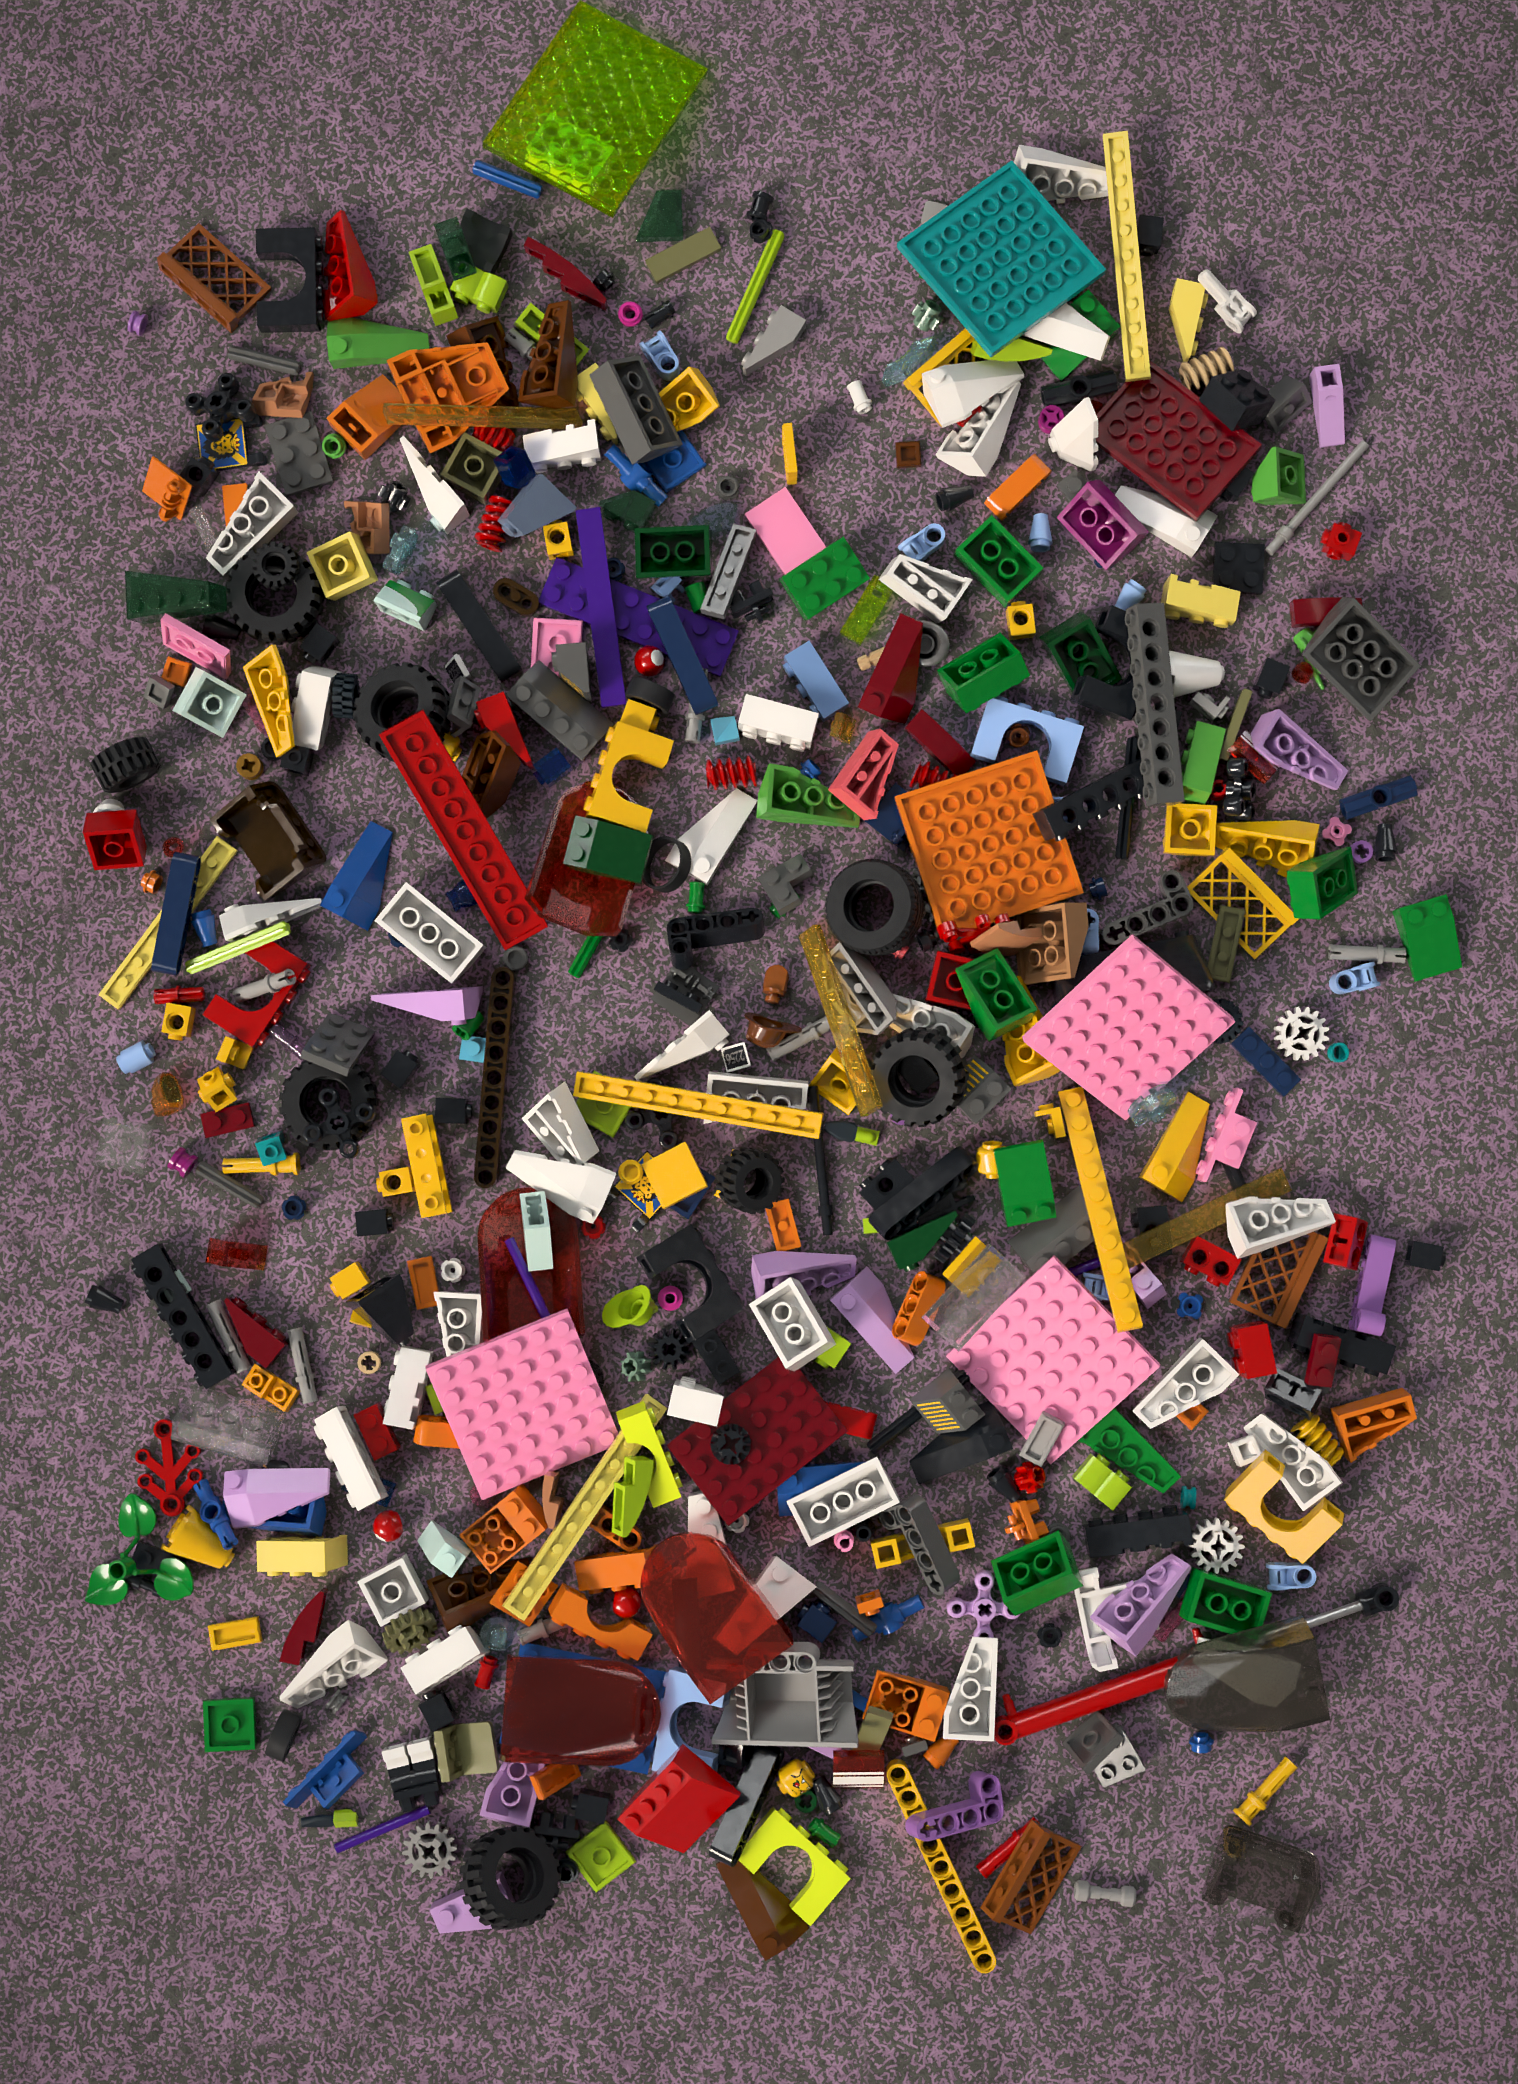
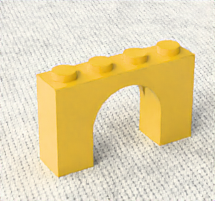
M617 721L613 727H609L605 737L608 745L607 749L602 750L599 756L598 764L601 765L599 774H594L591 782V787L594 788L592 797L588 796L583 808V810L587 811L585 818L600 820L646 833L653 810L623 799L613 786L612 772L615 765L624 760H637L663 769L668 762L674 740Z
M1265 1449L1227 1488L1224 1501L1233 1511L1241 1513L1250 1525L1262 1530L1271 1542L1278 1543L1283 1547L1291 1558L1297 1559L1303 1564L1342 1526L1344 1513L1324 1497L1301 1519L1284 1520L1273 1515L1267 1509L1263 1497L1283 1477L1285 1465Z

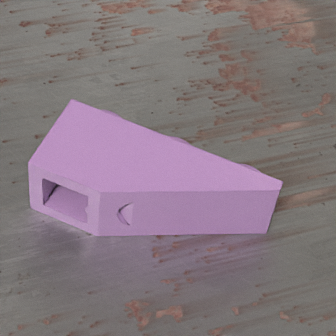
M1333 364L1314 367L1309 375L1319 446L1323 448L1344 445V400L1340 365Z
M1121 1236L1135 1295L1148 1309L1167 1293L1158 1278Z

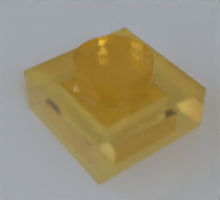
M836 712L835 718L831 723L829 736L840 742L850 744L856 720L845 713Z

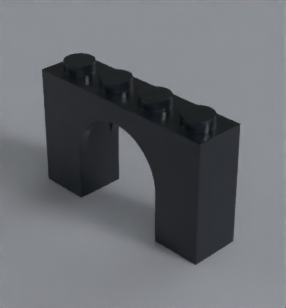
M315 227L256 229V254L260 261H293L305 269L306 276L302 290L295 297L285 301H257V327L261 333L320 332V324H324L323 308H320V299H324L323 285L319 284V275H323V262L319 260V251H323L322 236H318Z
M1113 605L1102 607L1095 626L1097 632L1120 642L1127 650L1131 664V655L1127 646L1129 635L1128 626L1125 624L1126 611ZM1143 627V631L1147 635V630ZM1145 652L1146 657L1150 660V655L1148 652ZM1130 669L1125 680L1117 686L1107 684L1088 675L1078 677L1070 701L1121 722L1132 720L1136 714V703L1132 695L1134 684Z
M692 1224L636 1257L648 1279L671 1265L678 1263L693 1266L704 1278L706 1293L703 1302L698 1308L675 1322L687 1343L695 1341L744 1310L741 1306L742 1301L739 1295L730 1288L728 1277L722 1270H719L715 1263L714 1254L705 1247L700 1231L694 1228Z

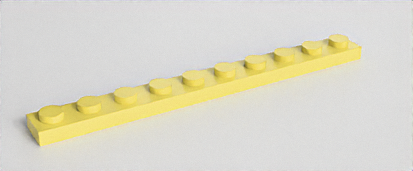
M1128 131L1103 134V146L1125 380L1130 382L1151 379Z
M645 1394L640 1402L644 1401L647 1409L652 1407L657 1422L653 1423L655 1427L667 1408L650 1395ZM622 1430L619 1432L502 1607L522 1621H525L614 1489V1482H618L624 1474L625 1456H636L643 1445L627 1443Z

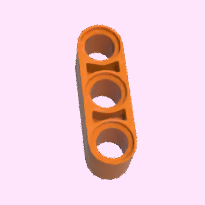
M1034 453L986 499L984 504L1001 521L1007 517V513L1010 514L1024 500L1025 496L1028 497L1042 483V479L1045 480L1051 474V469Z
M920 1271L915 1275L893 1324L892 1335L894 1338L913 1346H917L923 1341L945 1291L943 1279L925 1271Z
M417 1416L414 1443L422 1446L460 1449L446 1416Z
M603 1504L589 1524V1527L626 1551L636 1550L642 1541L641 1530L635 1525L631 1530L637 1536V1542L634 1544H628L624 1537L612 1533V1530H607L603 1526V1521L606 1518H612L613 1510Z

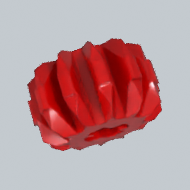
M485 417L480 418L479 422L481 424L476 423L472 436L507 454L514 444L515 434L497 421H495L496 424L494 421H489L488 423Z

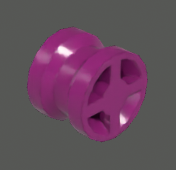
M1049 405L1042 409L1038 418V425L1041 431L1050 434L1052 429L1064 418L1063 411L1055 405Z
M180 1147L171 1157L167 1167L171 1170H177L181 1177L186 1178L196 1165L198 1157L189 1155L185 1148Z

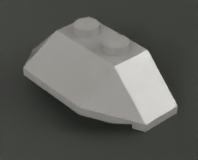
M839 942L824 957L827 994L853 1031L880 1035L896 1020V998L869 960Z

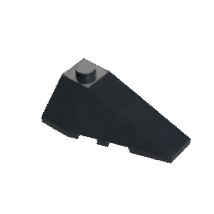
M990 1401L978 1405L985 1415L967 1430L941 1433L909 1460L918 1484L974 1465L1013 1449L999 1414Z

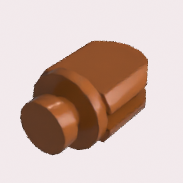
M773 965L766 970L762 988L763 993L767 994L765 996V1002L779 1004L780 998L778 997L785 996L789 974L781 965Z

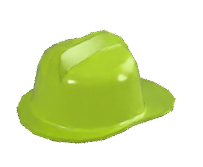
M639 1285L616 1294L604 1306L602 1320L607 1327L611 1328L627 1324L642 1326L651 1319L654 1313L658 1312V1306L651 1298L649 1288Z

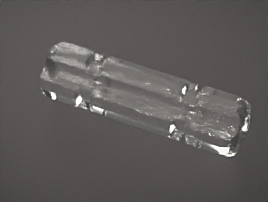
M197 505L192 507L189 513L195 521L194 523L202 540L205 541L204 544L207 550L210 552L217 540L214 538L216 535L208 518L204 517L206 514L203 508Z

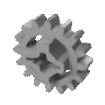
M428 1820L425 1827L418 1823L416 1826L417 1832L411 1829L408 1833L410 1838H405L403 1842L408 1847L403 1849L402 1854L409 1856L404 1863L405 1865L413 1864L412 1873L417 1869L420 1870L421 1878L425 1872L429 1873L430 1879L434 1877L436 1871L442 1876L444 1874L443 1867L450 1870L452 1863L449 1860L455 1861L457 1857L452 1852L458 1848V1844H452L456 1836L455 1834H447L448 1826L442 1830L440 1828L441 1822L439 1821L435 1826H432L431 1821ZM431 1833L435 1834V1836L427 1837L424 1834ZM443 1841L445 1842L447 1849L446 1855L445 1852L442 1850L441 1844ZM414 1844L418 1849V1857L414 1853ZM430 1846H433L435 1848L434 1851H431L430 1853H427L425 1851L426 1848H429ZM425 1863H434L435 1865H426Z

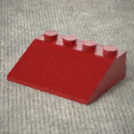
M682 1744L627 1802L617 1820L638 1837L685 1853L740 1797L741 1792Z

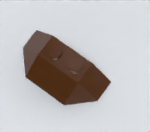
M496 730L477 735L462 774L486 818L490 817L506 803L521 765L510 744Z

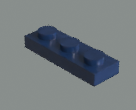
M1249 1026L1230 1043L1282 1097L1301 1081L1300 1077Z

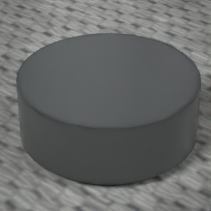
M512 946L504 952L503 962L510 970L519 971L527 965L528 954L522 947Z

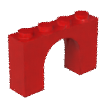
M274 941L245 952V954L267 967L271 973L278 974L286 969H291L295 974L289 976L288 979L296 977L295 984L282 987L280 991L274 993L268 1005L257 1011H244L221 995L216 994L202 1014L252 1048H257L259 1045L262 1047L270 1036L267 1033L272 1024L276 1026L284 1014L281 1012L286 1003L288 1005L292 1003L297 995L295 989L299 983H305L311 973L308 970L311 966L310 964Z

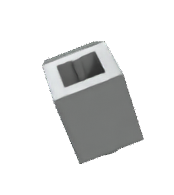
M782 305L778 311L773 310L767 320L769 325L765 332L760 331L754 341L756 345L752 353L748 351L741 362V365H743V375H749L794 348L806 328V319Z

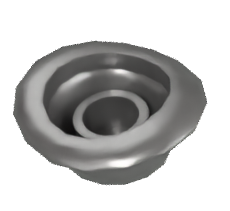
M922 620L923 632L919 666H934L943 661L948 654L949 639L942 627L934 622Z

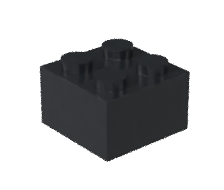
M1243 369L1212 376L1199 399L1231 431L1262 424L1276 401L1269 394L1268 389L1260 386L1252 378V375Z

